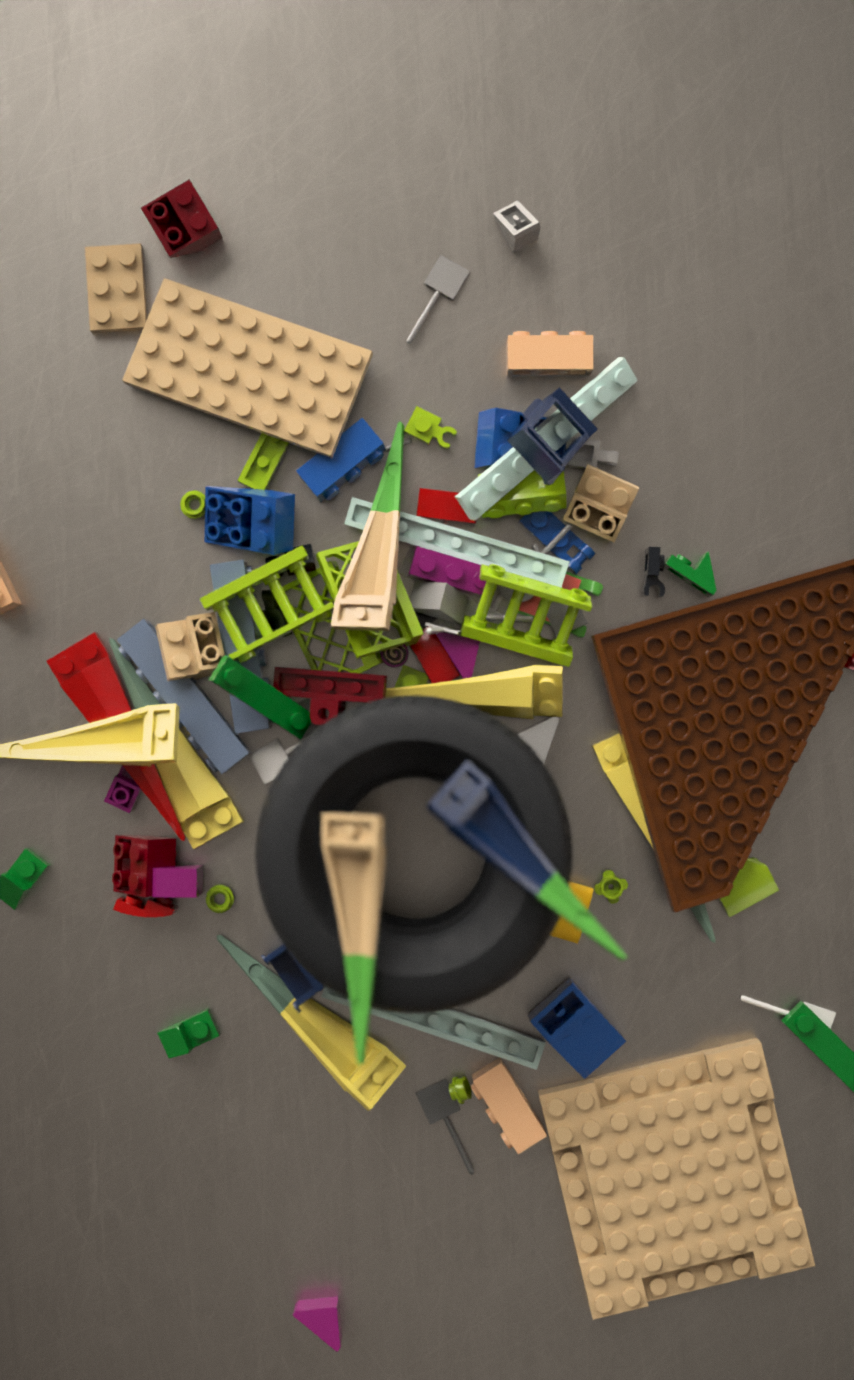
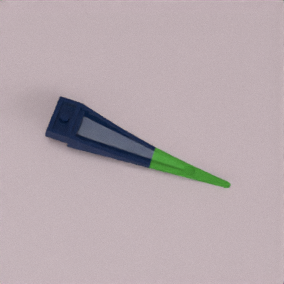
M466 761L426 808L449 828L447 831L619 960H625L626 955L593 918L554 870L513 815L491 781L469 761Z

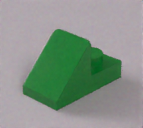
M708 551L702 555L694 568L691 567L692 562L682 555L677 554L676 557L674 555L667 557L664 569L707 597L715 594L716 585Z
M25 848L11 868L0 876V899L16 910L50 864L29 848Z
M209 1008L157 1032L169 1059L188 1054L193 1048L219 1037L221 1034Z

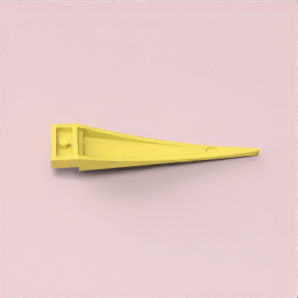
M532 665L460 680L386 688V698L396 696H431L461 702L495 716L534 719V716L562 717L563 666Z
M177 704L148 705L78 727L1 744L0 758L140 766L177 763L180 707Z

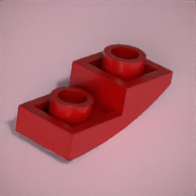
M420 488L416 516L474 524L477 522V520L469 519L455 498L459 494L458 492Z
M427 626L423 628L424 634L417 643L409 645L417 662L421 664L430 683L451 681L460 676L436 633L428 634L426 632L427 628L432 627Z
M127 894L126 897L122 896L116 900L113 910L138 917H164L173 915L177 912L179 906L172 904L174 900L169 897H150L146 905H144L141 898Z

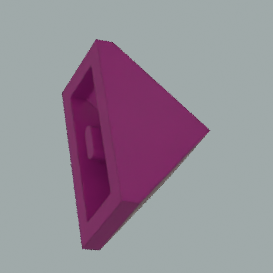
M446 632L436 634L462 679L472 678L480 641Z
M203 865L153 868L152 897L197 898L203 894Z
M338 1296L298 1300L294 1307L293 1316L338 1352L342 1342Z

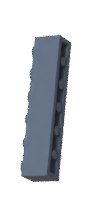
M245 560L211 564L210 571L213 590L215 591L253 571L252 566H247ZM236 596L228 600L230 605L227 607L247 645L263 638L243 598L239 599ZM217 613L225 656H229L236 652L237 649ZM259 648L254 651L256 656L246 662L240 663L239 659L236 660L237 663L270 684L269 677L264 678L263 666H267L264 649L260 650ZM229 694L235 734L272 728L270 720Z
M142 619L117 639L121 645L118 648L120 653L127 661L133 660L138 666L136 670L138 676L144 683L150 682L156 689L153 692L156 699L162 705L177 704L180 707L179 727L182 728L184 726L191 734L188 737L189 741L197 750L202 748L208 756L205 761L215 773L217 771H220L221 774L227 773L252 753L237 733L235 734L233 727L197 681L193 680V677L167 681L156 629L149 620Z

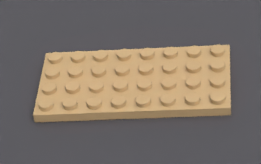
M164 278L122 381L129 386L333 458L371 362L373 352Z

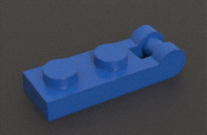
M547 511L532 512L524 515L519 520V523L545 547L566 526L552 512ZM571 530L550 550L557 558L570 561L568 568L576 575L582 569L581 565L587 559L591 560L596 554L591 547ZM572 546L579 551L573 558L567 554V551Z

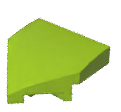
M752 857L748 858L743 869L739 870L729 896L719 898L726 914L731 917L774 894L779 889L768 867L757 858Z

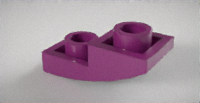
M123 765L119 773L114 777L104 802L131 813L142 790Z

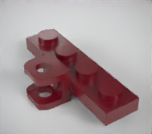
M274 667L273 687L286 696L311 698L310 719L315 725H323L340 713L345 712L346 701L367 703L386 698L387 675ZM326 710L329 711V717H328V718H327V716H326Z

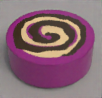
M404 644L382 651L380 654L387 666L396 668L406 663L409 651Z

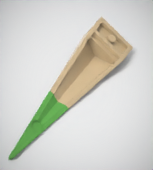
M401 421L397 424L384 472L366 525L335 598L331 626L336 630L389 631L392 608L396 604L404 425Z
M322 813V848L332 887L345 958L357 1063L361 1065L364 1064L366 1056L386 847H384V815Z

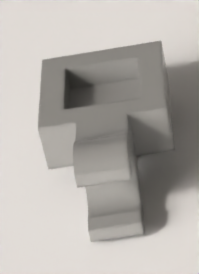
M588 439L570 460L568 467L585 469L587 464L597 468V463L617 466L619 452L600 450L601 441Z

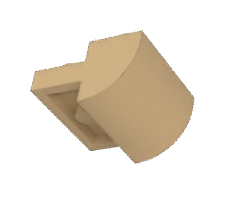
M587 464L563 520L615 543L639 487Z
M215 612L187 616L185 620L160 623L155 627L167 681L193 677V680L211 676L225 655Z

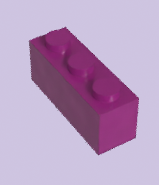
M418 546L414 551L408 577L425 582L448 583L460 592L480 598L486 581L480 580L481 565Z

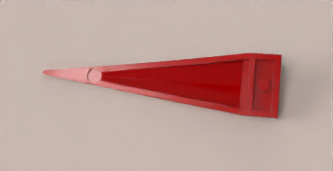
M93 632L46 661L60 683V687L89 723L132 711L112 657L97 632ZM151 764V766L123 765L182 841H185L186 836L155 764Z

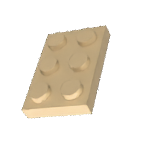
M141 243L85 247L90 331L92 333L143 330L147 321L143 246Z

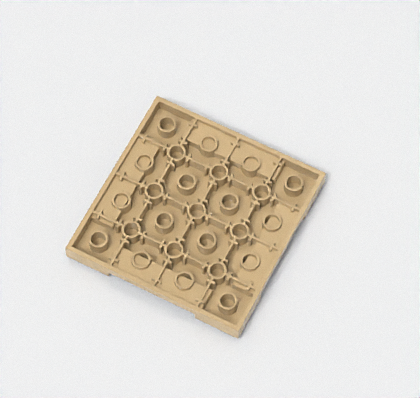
M757 1038L538 1090L593 1320L648 1307L649 1301L757 1275L759 1279H764L815 1266L803 1212L798 1204L773 1101L775 1097L762 1044Z

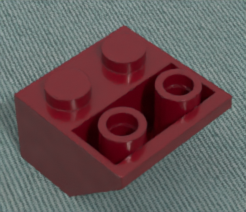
M190 179L141 207L170 258L199 253L223 239L218 226Z
M115 835V845L113 847L115 856L114 873L112 875L113 891L141 897H152L153 868L175 866L176 838Z

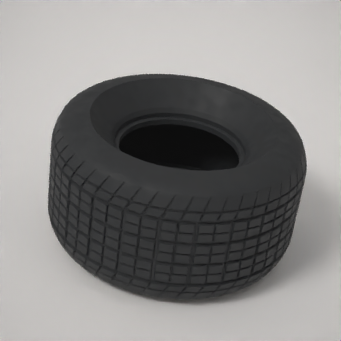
M396 696L378 699L340 713L321 725L304 739L295 751L291 753L282 768H280L264 801L257 829L255 861L259 890L268 918L285 948L312 977L330 990L350 1000L340 928L322 848V813L351 814L361 799L381 785L407 778L429 779L446 785L466 761H469L491 781L526 833L566 885L570 887L573 862L572 836L565 804L562 802L563 798L558 786L555 784V780L544 765V762L531 746L500 720L467 704L439 697ZM485 859L483 870L474 888L460 903L446 912L426 918H404L380 910L370 1007L398 1013H430L453 1009L479 1000L507 984L536 957L552 934L560 915Z

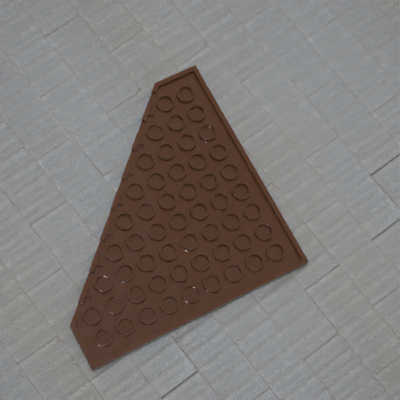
M854 559L591 636L672 912L676 913L729 896L739 870L743 869L757 835L761 834L771 814L769 812L776 798L780 797L794 763L798 762L812 728L816 727L830 693L834 692L844 672L842 670L848 658L852 657L854 653Z

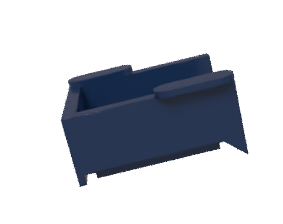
M559 387L543 400L537 398L523 412L524 421L507 441L543 478V482L546 485H551L598 428ZM553 404L581 434L571 443L561 457L533 429Z
M284 944L267 956L261 955L267 965L271 964L296 999L292 1005L298 1013L302 1012L299 1006L323 990L324 985L312 977L292 957Z

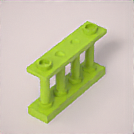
M303 545L199 598L204 609L207 611L213 609L214 612L219 614L237 649L236 652L229 655L234 661L239 659L240 663L246 662L256 656L254 651L313 620H316L318 624L333 616L331 613L334 610L333 603L323 604L304 568L306 566L305 561L309 557ZM288 569L291 573H295L314 610L301 618H298L279 582V574ZM263 582L265 586H269L288 622V625L274 632L253 594L255 592L253 587ZM236 596L239 599L243 598L263 637L247 645L227 607L230 605L228 600Z
M481 564L480 580L486 581L476 614L472 616L464 615L461 625V636L570 667L573 652L572 646L567 641L579 609L591 611V597L580 589L573 588L568 590L507 572L503 567L496 564H490L489 566ZM497 585L514 589L503 622L499 624L488 622L486 619ZM527 593L541 597L530 630L526 632L516 630L513 625L524 594ZM552 601L568 605L557 638L553 640L543 638L540 633Z

